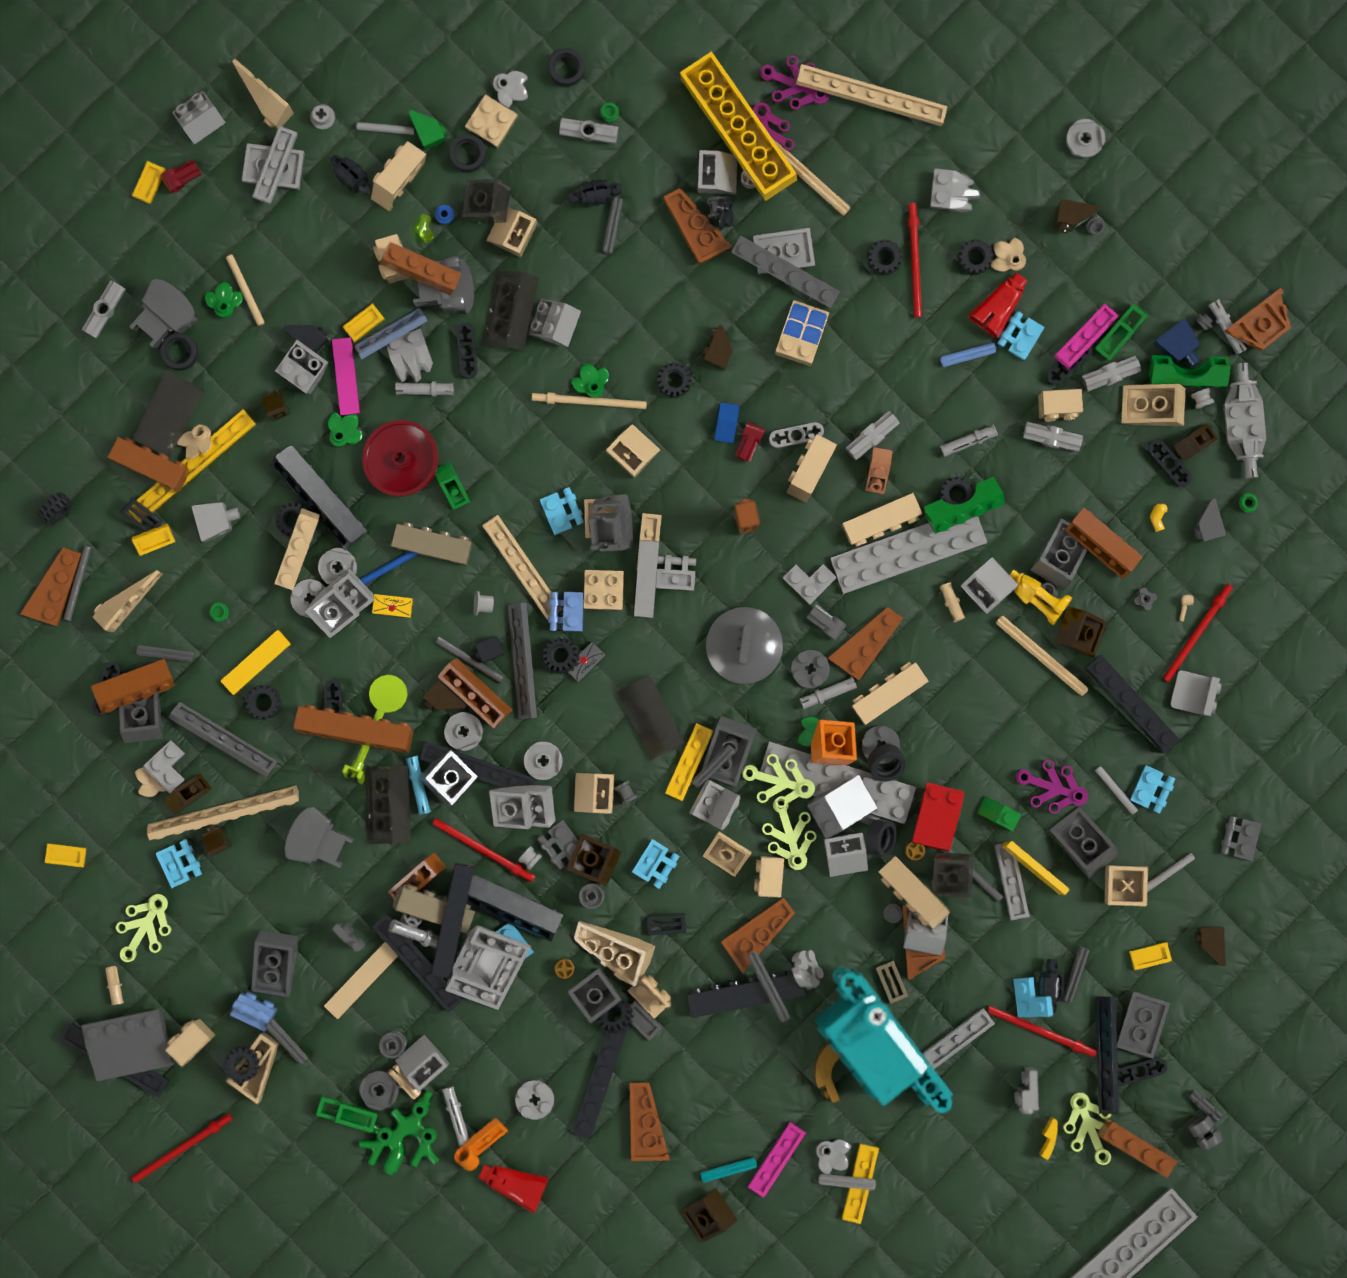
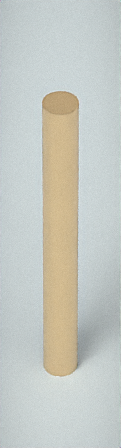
M227 256V262L257 325L265 324L234 256Z

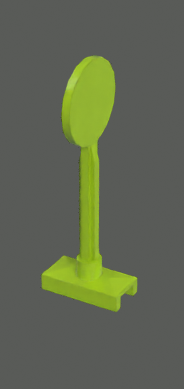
M392 675L381 676L370 686V701L377 709L373 720L379 721L385 713L396 712L405 704L408 695L407 688L398 677ZM362 745L352 766L345 765L343 769L344 778L348 779L350 774H352V778L355 779V776H357L358 783L363 784L365 779L364 772L362 771L363 763L370 746Z

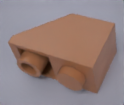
M873 447L865 491L884 494L891 466L892 450Z

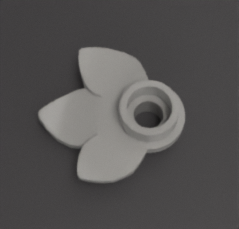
M512 71L508 75L499 74L494 78L493 86L498 92V100L505 107L509 108L513 100L522 101L528 98L527 90L522 85L527 79L524 73ZM500 80H504L506 86H501Z
M836 1139L833 1142L826 1140L820 1142L816 1147V1154L819 1157V1169L826 1175L832 1171V1168L840 1171L846 1170L848 1168V1160L844 1154L850 1150V1144L841 1139ZM825 1148H829V1152L827 1154H824Z

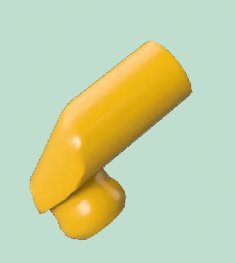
M1163 503L1155 505L1150 514V520L1156 532L1165 529L1161 518L1167 512V506Z

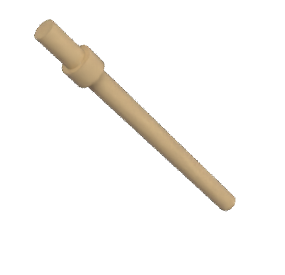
M548 392V394L532 393V401L547 402V404H555L557 402L646 409L647 403L646 401L555 395V393Z

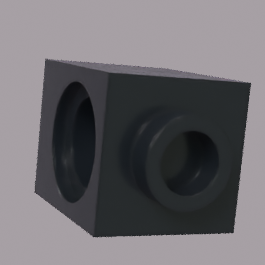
M498 636L475 644L477 649L474 652L477 660H482L483 663L505 655Z

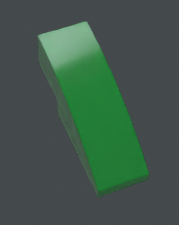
M1133 303L1095 349L1110 361L1148 317V314Z
M321 1095L316 1111V1116L371 1133L378 1115L370 1110L325 1095Z

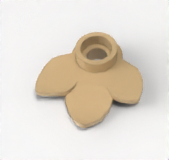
M1013 238L1010 244L1006 242L995 243L994 251L997 258L992 261L991 267L1000 272H1005L1009 269L1021 270L1026 264L1022 242L1017 238ZM1019 258L1020 260L1019 262L1014 263L1013 259Z
M197 425L192 431L183 434L178 440L177 445L187 447V459L197 457L200 452L207 453L211 447V440L209 438L211 431L207 426Z
M143 768L135 771L137 779L143 784L138 791L140 795L152 797L159 791H166Z

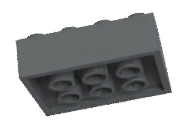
M162 1008L82 1025L85 1045L96 1081L173 1066L172 1056L166 1051L169 1047L167 1044L169 1040Z

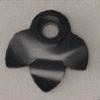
M731 196L719 198L717 203V212L721 213L719 219L720 231L723 230L725 225L730 227L733 223L734 214L732 208L734 202Z

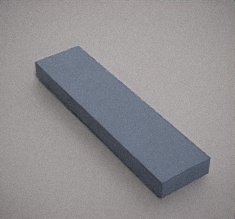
M418 308L356 344L354 347L361 359L428 320L421 308Z

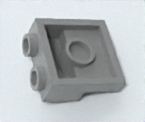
M1024 1067L1025 1072L1021 1073L1022 1084L1024 1083L1025 1086H1017L1018 1091L1014 1092L1015 1103L1019 1106V1111H1022L1023 1114H1031L1033 1110H1038L1037 1070L1033 1067Z

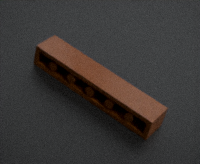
M305 705V707L298 706L293 727L297 733L409 754L414 731L407 723L398 722V725L391 724V721L386 719L375 721L372 720V717L361 715L359 718L354 717L349 712L338 714L328 708H323L322 711L316 710V707L311 705Z

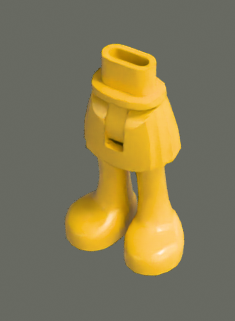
M1013 570L1010 576L1018 584L1014 589L1017 596L1025 604L1030 602L1046 615L1048 622L1055 625L1071 602L1072 597L1065 595L1060 599L1056 598L1042 588L1041 583L1036 579L1024 575V573L1019 574ZM1038 597L1047 602L1051 607L1047 606Z

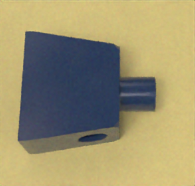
M1185 318L1153 343L1165 355L1171 356L1174 363H1178L1184 358L1191 367L1200 360L1193 352L1200 345L1199 341Z

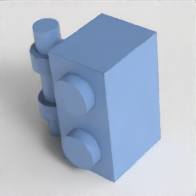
M551 592V600H549V606H551L550 617H548L550 631H557L558 623H563L564 632H583L584 593L564 592V600H558L559 592ZM558 606H564L563 617H558Z
M248 991L246 994L241 993L234 1002L230 1015L264 1032L267 1031L265 1023L268 1024L270 1019L274 1018L277 1008L274 1007L275 1004L267 1000L262 1002L256 999L257 996Z

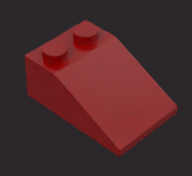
M927 782L923 789L912 843L950 852L962 807L964 791Z

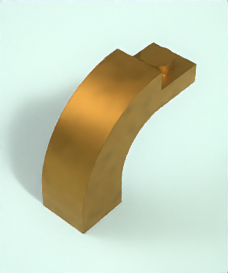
M829 1040L821 1047L816 1056L813 1073L816 1086L818 1088L825 1086L822 1090L826 1100L830 1099L832 1103H835L840 1099L832 1082L831 1071L835 1062L842 1055L838 1056L828 1044Z

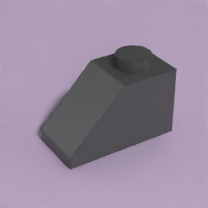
M1216 498L1208 501L1195 524L1194 533L1197 540L1200 539V543L1226 536Z

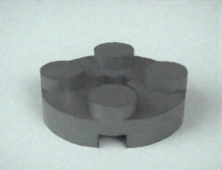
M816 650L801 652L794 658L791 665V673L794 680L805 688H815L822 685L827 680L830 672L827 658ZM813 664V668H816V671L809 675L807 674L808 671L805 670V666Z
M875 726L869 729L864 734L862 740V752L867 759L869 754L876 748L877 740L885 741L886 744L895 745L900 749L898 735L894 730L886 726ZM887 757L878 764L889 763L896 757Z
M383 1070L369 1073L360 1085V1095L364 1103L375 1110H382L391 1106L399 1094L398 1083L387 1071ZM382 1085V1088L385 1089V1092L381 1093L380 1095H377V1091L374 1090V1087Z

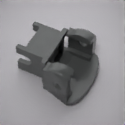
M451 256L437 261V263L461 273L455 291L448 295L418 282L420 298L413 299L415 307L439 305L444 312L468 314L474 303V284L468 265L459 256Z
M154 279L141 300L143 302L142 307L145 309L129 327L137 332L141 329L154 339L149 345L159 349L169 335L173 332L184 333L198 319L195 317L194 308L189 300L177 288L163 280Z
M608 495L597 498L593 502V515L588 519L592 540L591 550L599 549L601 552L632 549L633 525L628 495ZM616 506L615 512L598 513L602 507Z
M307 808L296 818L286 839L285 855L288 859L309 864L317 861L319 858L340 868L343 863L337 859L345 841L352 843L354 838L332 829L334 826L331 823L332 819L317 808Z

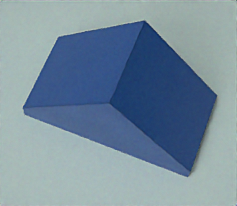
M720 404L715 441L734 442L739 405Z

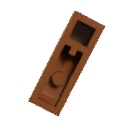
M433 853L391 888L388 893L395 900L399 886L406 887V884L417 887V891H419L441 873L446 866Z

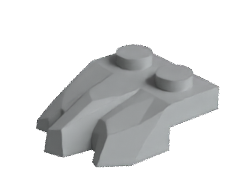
M934 169L930 208L947 209L951 212L972 211V206L968 203V200L979 198L977 190L968 188L974 181L967 175L957 171Z
M421 328L406 333L386 345L396 375L401 382L406 380L407 375H411L417 383L421 379L420 370L430 372L433 362Z

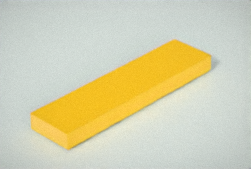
M277 630L226 675L221 682L235 695L287 649L291 643Z
M696 723L667 787L666 794L683 801L714 732L713 730Z
M1013 841L1004 842L1001 847L1059 895L1067 894L1069 891L1067 886Z
M860 1143L852 1177L872 1179L879 1147ZM849 1188L842 1220L861 1224L869 1190Z

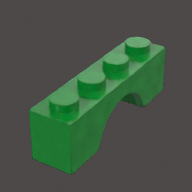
M1152 355L1149 377L1151 385L1180 384L1181 386H1213L1218 388L1228 386L1231 365L1228 357L1209 356L1201 366L1193 369H1184L1177 366L1171 356Z
M991 477L977 483L974 496L963 504H949L940 499L924 506L925 517L935 534L944 532L953 526L963 524L969 519L981 516L983 513L1004 505V494L995 478Z

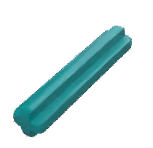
M752 1157L703 1171L700 1175L705 1183L757 1167L755 1158Z

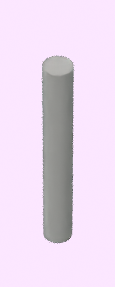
M357 122V130L414 135L415 131L414 127Z
M1099 766L1095 772L1132 815L1136 813L1138 809L1106 771Z
M1189 853L1147 883V892L1195 859L1193 854Z

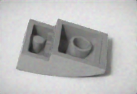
M348 568L330 583L309 604L304 612L331 638L358 617L359 612L374 601V594Z
M514 786L489 791L493 825L495 827L529 829L531 826L550 827L555 822L552 786Z

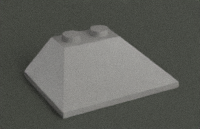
M477 925L468 932L454 960L451 976L448 978L445 991L498 1010L531 945Z

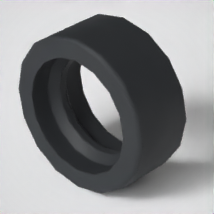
M564 48L556 51L551 56L548 69L551 79L556 84L562 87H571L581 81L585 66L578 52L573 49ZM570 57L576 61L578 70L572 78L565 79L556 73L555 66L559 59Z
M470 134L461 135L451 143L449 149L450 159L454 167L459 171L465 173L475 172L484 164L486 159L485 147L476 136ZM464 143L474 144L479 150L478 159L472 164H462L456 154L460 145Z
M174 333L163 341L160 354L163 361L170 368L186 370L196 363L198 347L196 342L188 335ZM184 341L189 345L191 354L185 362L176 363L170 359L168 350L173 342Z
M885 744L875 748L869 754L867 765L875 779L887 782L898 778L904 772L906 760L897 746ZM887 757L897 758L895 763L888 768H876L877 764Z
M876 819L867 830L865 839L867 852L870 855L879 857L889 856L896 842L895 825L889 821Z

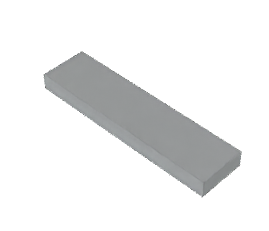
M279 126L252 196L254 199L268 204L272 203L297 138V132Z
M640 540L634 616L653 618L659 541Z
M1004 843L996 844L994 848L1010 920L1030 917L1018 860L1001 847Z
M982 1008L925 1050L922 1055L932 1068L935 1069L995 1023L984 1008Z

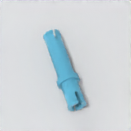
M418 756L406 758L410 773L408 777L412 781L419 815L429 813L431 810L424 783L419 779L423 772L420 770Z

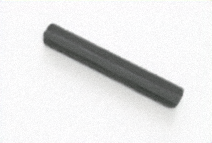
M756 951L749 953L747 957L782 1023L788 1021L790 1016Z

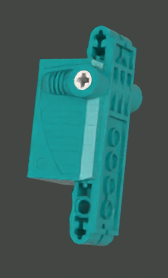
M844 966L836 968L833 972V980L838 986L836 991L841 998L814 1020L819 1026L817 1030L827 1041L830 1040L828 1043L838 1056L842 1055L840 1059L850 1071L853 1070L851 1074L862 1086L865 1085L863 1087L864 1091L873 1101L878 1100L884 1106L910 1086L917 1092L916 1095L927 1107L931 1105L940 1113L949 1111L952 1106L950 1097L953 1094L892 1016L889 1008L883 1004L858 971L854 968L849 970ZM845 979H847V980H848L851 984H853V985H852V986H849V985L846 983V980H845Z

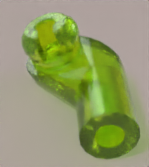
M422 214L417 232L423 241L430 242L434 238L433 232L428 227L431 216Z

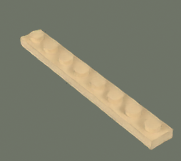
M803 64L800 66L796 82L800 86L942 126L944 123L947 106Z
M296 785L150 823L147 827V835L149 840L162 839L165 836L181 834L187 830H197L202 826L216 825L221 821L235 820L240 816L254 815L263 810H273L279 806L292 805L299 801V791Z

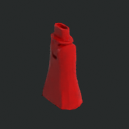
M1015 273L1012 278L1005 280L983 302L975 307L968 314V317L989 335L999 338L1022 296L1023 287L1028 281L1018 273Z
M484 1165L479 1177L480 1180L485 1181L486 1185H489L493 1190L506 1196L535 1214L541 1195L549 1179L541 1175Z

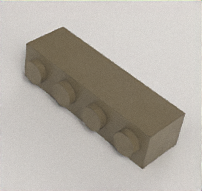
M402 522V525H396L391 545L393 548L416 552L420 555L467 566L472 548V542L469 541L468 537L458 535V538L450 537V533L439 531V534L433 533L431 528L423 526L420 529L413 528V524Z
M406 884V887L400 885L392 907L395 910L441 925L447 897L442 896L440 899L434 897L435 893L424 890V893L417 891V887ZM466 904L461 932L468 933L475 911L470 909L471 905Z

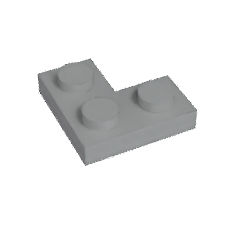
M824 564L811 577L795 565L782 579L810 605L837 577Z
M169 741L143 766V769L170 794L185 780L172 768L185 753L176 744Z

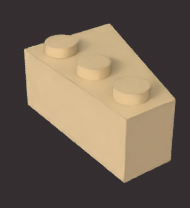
M408 141L404 146L400 145L395 152L396 156L392 160L389 159L384 165L383 172H378L373 179L374 186L371 199L389 212L393 208V200L397 195L400 197L403 194L402 189L408 182L413 180L425 162L426 154Z
M816 434L814 439L810 438L805 447L808 449L806 455H801L797 462V465L800 466L797 472L793 471L788 479L791 484L786 493L807 503L837 444Z
M265 1032L261 1033L251 1046L253 1052L257 1053V1057L260 1059V1069H258L257 1075L248 1082L235 1083L232 1079H227L226 1082L256 1104L260 1103L279 1042ZM243 1058L235 1069L239 1072L247 1071L249 1068L248 1060Z

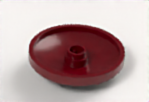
M395 420L381 425L370 435L363 450L362 463L368 480L375 488L390 496L406 497L420 492L432 481L438 469L439 452L434 438L425 428L411 421Z

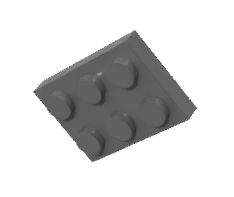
M1132 991L1118 1035L1117 1047L1153 1059L1170 1003Z

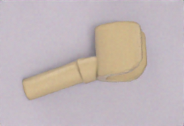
M1183 595L1181 597L1182 610L1179 621H1184L1187 605H1193L1194 599L1192 595Z

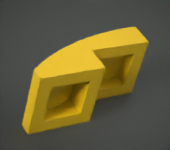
M1052 1116L1042 1131V1134L1048 1138L1039 1152V1155L1047 1160L1053 1151L1057 1136V1120Z

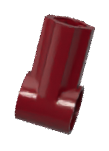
M191 160L177 169L172 168L165 171L160 177L169 193L172 194L181 190L185 186L184 184L202 174L195 161Z
M748 421L735 457L750 463L757 444L760 443L765 428Z

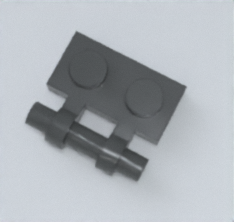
M1229 816L1228 823L1225 824L1224 840L1221 841V853L1228 855L1229 848H1234V857L1253 861L1261 823L1241 819L1240 826L1235 825L1237 817ZM1234 831L1238 832L1236 843L1231 842Z
M564 820L548 831L552 837L547 841L544 835L537 839L541 844V849L547 852L551 858L550 861L559 870L566 866L561 859L566 856L570 861L579 841ZM555 842L562 850L560 854H557L551 846Z
M340 922L332 928L354 951H360L365 947V941L355 937L352 933L354 929L347 922Z

